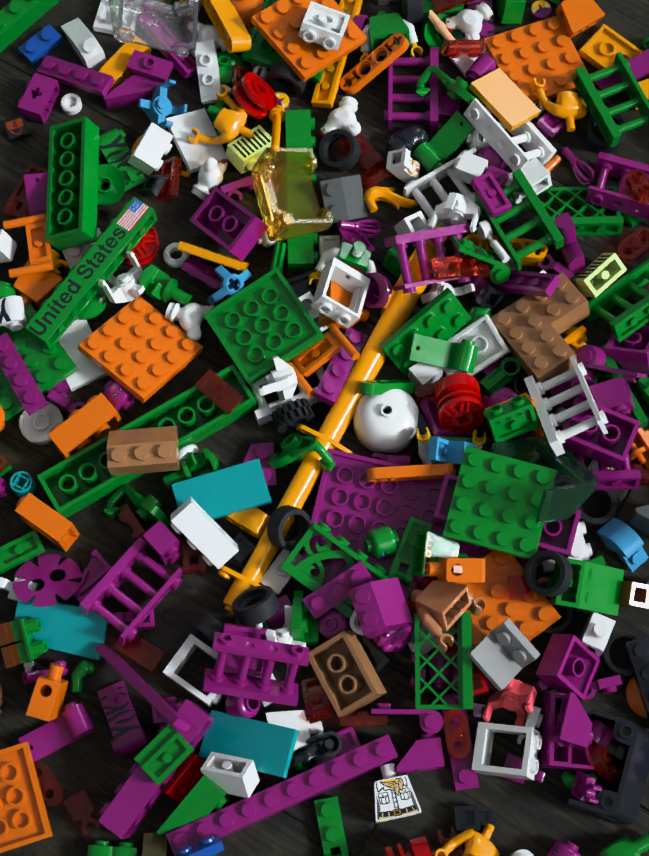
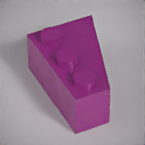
M551 692L544 695L542 701L541 768L582 772L596 770L588 747L577 750L552 742L562 698L565 694Z

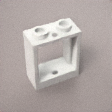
M334 257L322 270L311 307L340 325L349 328L360 318L371 279ZM330 280L353 294L349 308L326 296Z
M190 634L163 673L205 705L211 707L213 703L215 705L219 703L223 694L210 692L206 696L177 675L197 647L216 660L218 653L216 651H212V648Z
M478 722L471 770L478 774L534 781V776L539 769L537 753L542 746L540 732L533 727ZM494 732L526 735L522 769L490 766Z

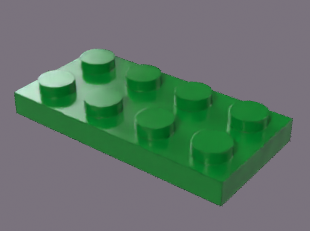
M447 287L382 342L380 346L402 374L406 376L409 368L417 363L416 361L408 360L413 333L447 341L470 322L472 318L453 292Z

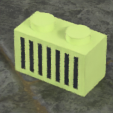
M260 125L252 129L254 131L252 139L242 135L227 145L226 158L241 174L247 170H253L258 163L274 154L271 151V136Z
M602 253L585 271L581 272L572 281L584 297H597L627 269L616 253Z

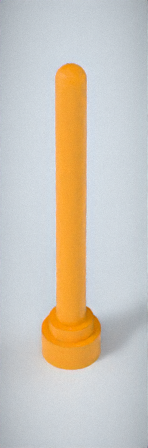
M277 105L273 110L269 111V118L273 122L271 151L274 153L279 151L281 123L285 120V108L281 105Z

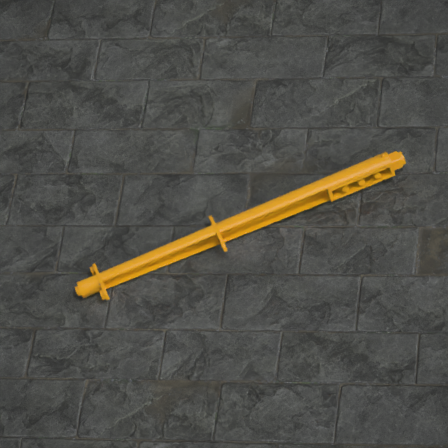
M426 240L424 247L430 277L432 278L438 267L434 243L432 244L431 240ZM415 248L408 261L412 283L422 281ZM402 273L394 287L404 285ZM427 285L416 287V292L403 294V290L394 291L393 288L386 306L382 308L380 313L382 316L319 431L317 432L302 424L297 425V431L307 437L316 438L327 451L330 448L353 454L352 451L339 444L354 416L359 400L364 395L359 393L360 381L374 380L388 356L380 344L408 321ZM316 451L305 455L277 509L285 505L302 509L323 472L319 464V460L322 458ZM294 515L289 517L284 524L283 538L286 537L295 521ZM267 527L242 574L224 565L218 569L217 574L226 580H230V578L235 579L222 602L225 605L224 610L235 615L232 609L234 600L246 590L261 586L259 582L279 547L274 546L269 541Z

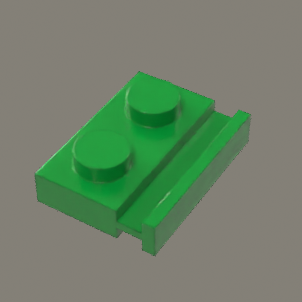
M169 723L134 760L138 762L157 785H160L195 749Z

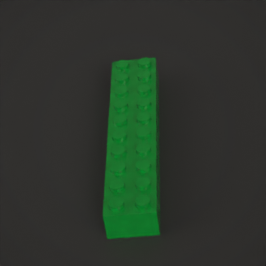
M232 364L118 430L177 426L178 448L180 449L185 445L196 444L256 410L257 403L238 370ZM108 435L37 475L56 511L63 517L68 518L144 474L111 476L107 468Z

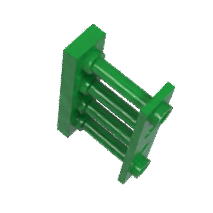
M621 52L616 54L612 66L589 74L583 66L575 69L572 81L609 148L618 145L622 133L647 124L649 128V101L632 73L629 61L623 57ZM618 73L622 80L621 83L601 91L596 90L593 85L594 81ZM627 90L632 98L611 108L606 107L602 99ZM636 106L642 115L621 125L615 124L612 119L613 115Z
M520 168L512 172L513 181H511V184L502 189L506 197L514 192H520L523 197L522 202L513 206L510 211L492 218L477 193H474V203L480 207L481 213L489 222L493 232L510 257L508 263L511 267L515 266L517 271L522 269L520 259L545 245H553L556 250L564 246V237ZM525 209H531L534 214L532 220L504 234L499 226L500 223ZM535 227H542L545 232L544 237L515 252L510 241Z
M649 259L610 285L597 297H593L588 301L590 315L586 317L587 322L591 323L598 317H601L610 324L613 337L619 343L649 322V292L642 288V286L649 282ZM632 293L643 298L635 305L625 300ZM615 305L626 310L618 317L608 312Z

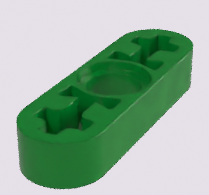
M406 379L361 380L359 393L382 395L392 389H401L408 394L416 393V381Z

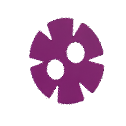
M41 555L37 557L39 567L31 561H27L17 570L14 576L26 580L12 583L13 591L18 599L24 603L36 595L33 606H53L57 604L55 594L67 600L77 591L80 583L68 580L82 577L81 570L70 558H67L58 565L61 555ZM56 569L64 570L66 573L65 578L61 581H52L49 575ZM34 579H42L45 585L39 591H32L28 588L29 582Z

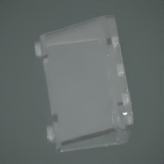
M109 0L113 36L122 43L131 42L176 53L179 57H187L188 54L196 50L199 3L189 0L186 6H179V2L168 5L153 0Z

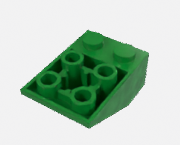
M567 558L572 566V582L564 593L559 596L550 597L549 604L618 616L624 570ZM555 562L551 587L556 585L560 578V566L557 562Z

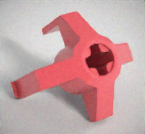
M513 678L503 690L489 696L484 714H482L486 723L490 721L494 709L505 708L506 710L516 712L517 719L514 726H524L527 714L534 710L533 705L537 696L534 686Z

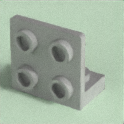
M508 618L493 628L468 656L492 684L501 691L522 668L535 661L541 654Z

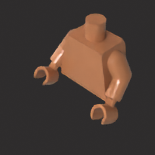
M435 580L424 590L414 589L411 594V601L416 604L417 616L432 636H437L439 639L437 646L442 652L447 650L444 642H447L451 647L454 642L452 635L448 633L443 634L442 630L448 631L469 606L470 612L475 616H479L486 605L482 597L474 598L473 593L468 590V586L460 582Z

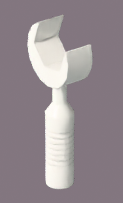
M487 220L480 222V226L476 227L480 238L490 241V246L502 263L508 262L510 257L500 243L492 238L493 232Z

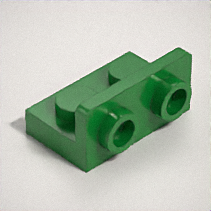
M526 395L515 396L510 401L501 405H493L483 412L496 444L539 427L533 405Z
M303 590L294 591L290 625L293 639L306 642V645H317L320 635L318 630L320 616L315 619L303 602L302 598L305 597Z

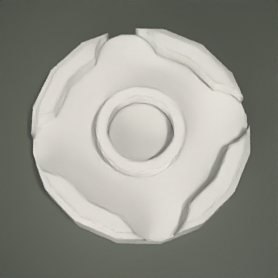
M48 402L47 406L30 416L24 411L19 418V428L22 435L29 442L37 445L49 444L52 442L48 436L50 430L56 424H62L64 418L59 408Z

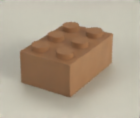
M353 630L343 631L309 652V662L338 717L349 716L387 693Z

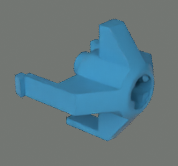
M170 79L156 86L150 101L139 99L138 108L146 113L151 123L153 122L162 129L173 126V122L165 121L166 116H177L187 112V104L174 107L167 98V88L176 84V81Z
M222 265L214 269L221 279L220 289L208 297V303L213 305L223 297H231L244 289V281L252 276L250 271L246 269L237 275L230 274Z

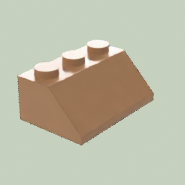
M177 426L109 431L107 440V468L111 476L180 470Z

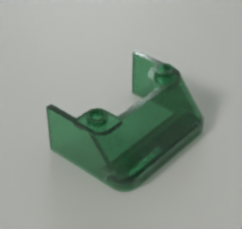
M546 436L493 443L491 453L557 470L553 488L543 490L535 521L537 524L570 518L597 488L599 478L565 448L564 454L556 456Z

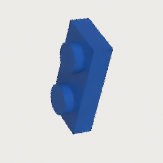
M48 24L22 44L18 50L31 65H34L62 43L63 38Z
M208 835L202 838L200 843L192 847L191 845H185L179 848L174 856H213L224 851V846L220 835Z

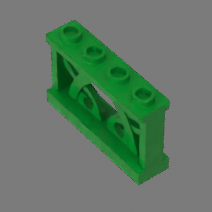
M314 521L280 567L312 592L321 587L324 581L325 569L321 560L345 559L348 568L355 564L354 559L358 562L361 560L367 570L374 575L375 581L389 579L386 575L387 570L377 562L375 565L367 561L369 556L360 549H357L356 552L348 547L350 544L348 540L341 535H338L336 538L330 533L331 528L322 521L319 523ZM320 535L326 540V544L319 546L316 542L318 553L314 554L310 549L309 541L313 536ZM332 542L342 550H330ZM304 546L309 556L296 565L292 560ZM313 563H316L320 569L318 576H312L310 573L311 569H316L312 565ZM348 597L334 607L349 619L355 610L352 607L351 597Z

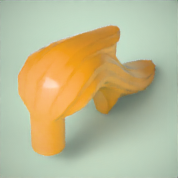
M374 186L368 188L364 193L365 203L371 213L378 210L375 203L377 201L390 203L397 210L400 207L413 208L418 206L419 203L416 200L395 194V188Z

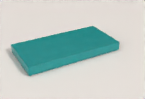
M259 458L171 484L178 507L191 496L213 520L272 503Z
M35 596L26 603L18 599L14 619L28 616V619L40 618L42 630L33 633L34 641L45 639L48 649L96 660L101 659L102 656L95 648L100 642L105 643L109 623L96 612H90L85 617L79 612V606L57 602L53 606L36 607L32 605Z
M211 710L210 714L216 719L204 734L198 757L207 759L211 752L250 759L254 761L257 772L286 779L298 730L249 718L234 717L227 713Z

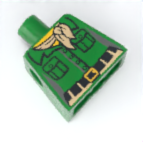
M417 531L411 575L427 576V563L438 562V557L468 556L467 554L459 553L460 545L456 541L432 532Z

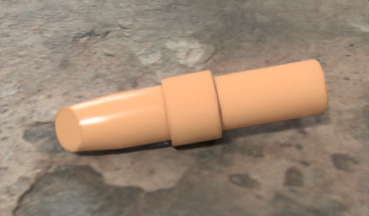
M430 10L428 18L435 26L434 28L449 45L452 44L455 38L448 31L444 22Z

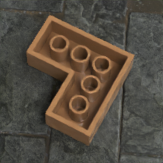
M563 272L557 275L561 281L550 297L525 295L491 317L492 322L511 352L509 353L519 360L523 370L528 376L532 375L536 383H543L574 368L569 357L574 355L577 361L576 353L560 334L590 315L588 300Z

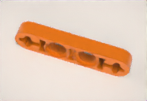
M402 33L391 35L341 78V89L347 95H354L408 49L409 42ZM387 53L384 60L378 61V57L381 54ZM370 67L369 73L362 75L364 68Z
M452 463L376 467L366 470L367 482L443 479L446 473L456 475V466Z

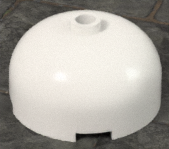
M392 389L382 395L364 394L354 412V432L362 445L373 452H400L407 448L417 436L416 429H419L418 414H420L418 406L414 399L401 389Z

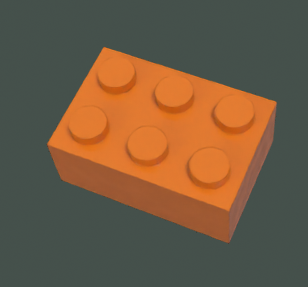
M100 393L98 396L94 395L89 398L86 405L80 410L76 409L70 413L68 419L62 424H56L50 430L48 436L57 451L64 459H67L109 434V431L120 429L124 424L118 411Z

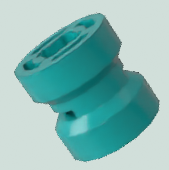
M18 471L10 479V486L18 497H26L29 492L32 495L35 494L37 489L36 483L29 473Z

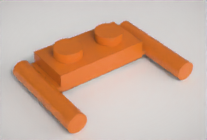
M46 213L3 221L5 230L22 226L26 227L30 266L9 269L10 278L54 270L51 244L45 241Z
M336 325L332 326L329 332L324 334L325 338L300 353L293 361L287 362L294 368L298 381L297 384L307 397H311L315 391L305 380L304 376L308 378L339 353L341 346L353 360H357L360 357V353Z

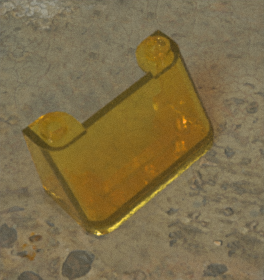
M266 147L253 166L252 180L263 221L268 226L266 233L270 241H282L324 231L333 224V215L329 209L319 208L311 175L317 168V159L312 148H279V151L274 153L271 151V147Z

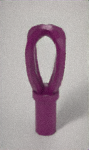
M568 147L563 148L561 153L569 161L578 181L582 185L592 183L595 178L594 170L587 163L576 157ZM577 165L590 177V179L586 178L582 174Z
M374 219L353 222L339 220L337 224L338 229L352 230V232H357L359 235L368 238H374L381 233V225ZM365 223H375L377 227ZM362 231L373 232L374 234H368Z

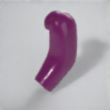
M54 661L55 664L64 666L62 677L68 673L66 662ZM49 669L24 672L22 681L24 684H34L37 682L38 677L47 675Z

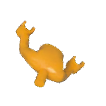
M534 78L530 83V89L536 92L541 106L552 115L566 119L568 132L575 131L574 120L584 118L587 112L586 104L580 96L579 98L577 92L563 91L557 94L556 103H552L547 99L543 90L546 84L545 79L542 78L538 84L536 78Z
M225 85L220 86V89L225 92L224 94L216 92L217 99L224 101L231 109L223 108L215 119L214 128L219 130L221 135L206 136L199 134L197 129L192 128L191 131L196 137L187 136L190 144L195 145L202 142L210 145H221L231 142L239 134L249 139H252L254 136V131L244 127L247 113L229 96L228 88Z
M486 823L481 834L473 829H467L449 840L441 849L431 854L432 856H448L450 852L465 843L463 856H499V850L489 840L495 827L490 823Z

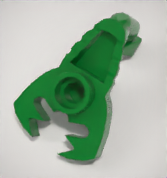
M436 65L427 67L416 81V94L419 97H424L431 90L430 88H424V84L435 73L449 90L447 95L453 100L463 99L470 105L476 99L468 92L470 85L459 76L453 80Z
M292 432L279 443L283 449L281 454L279 452L275 455L271 454L268 460L269 465L273 469H277L294 461L299 462L304 459L306 454L316 451L322 458L319 460V464L325 473L331 472L336 465L333 457L316 438L302 436L297 432Z
M127 484L119 487L109 498L106 508L103 510L109 518L115 519L121 511L115 505L127 494L138 508L136 511L137 515L146 521L150 518L156 523L161 520L168 529L172 523L160 510L162 504L151 494L143 497Z

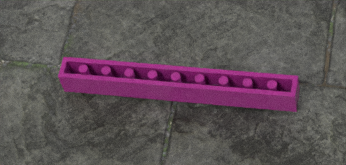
M387 734L256 793L249 798H245L166 834L173 854L177 853V850L185 845H191L192 847L200 843V840L208 835H220L221 839L375 770L382 765L395 761L398 755Z

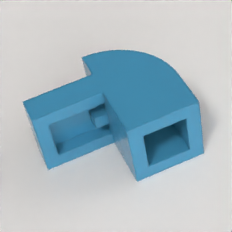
M430 437L429 444L427 445V460L436 464L452 463L455 466H461L466 446L475 448V444L466 441H451L440 437Z
M613 517L597 531L606 548L618 554L628 571L634 572L649 558L642 547L644 542L626 523Z

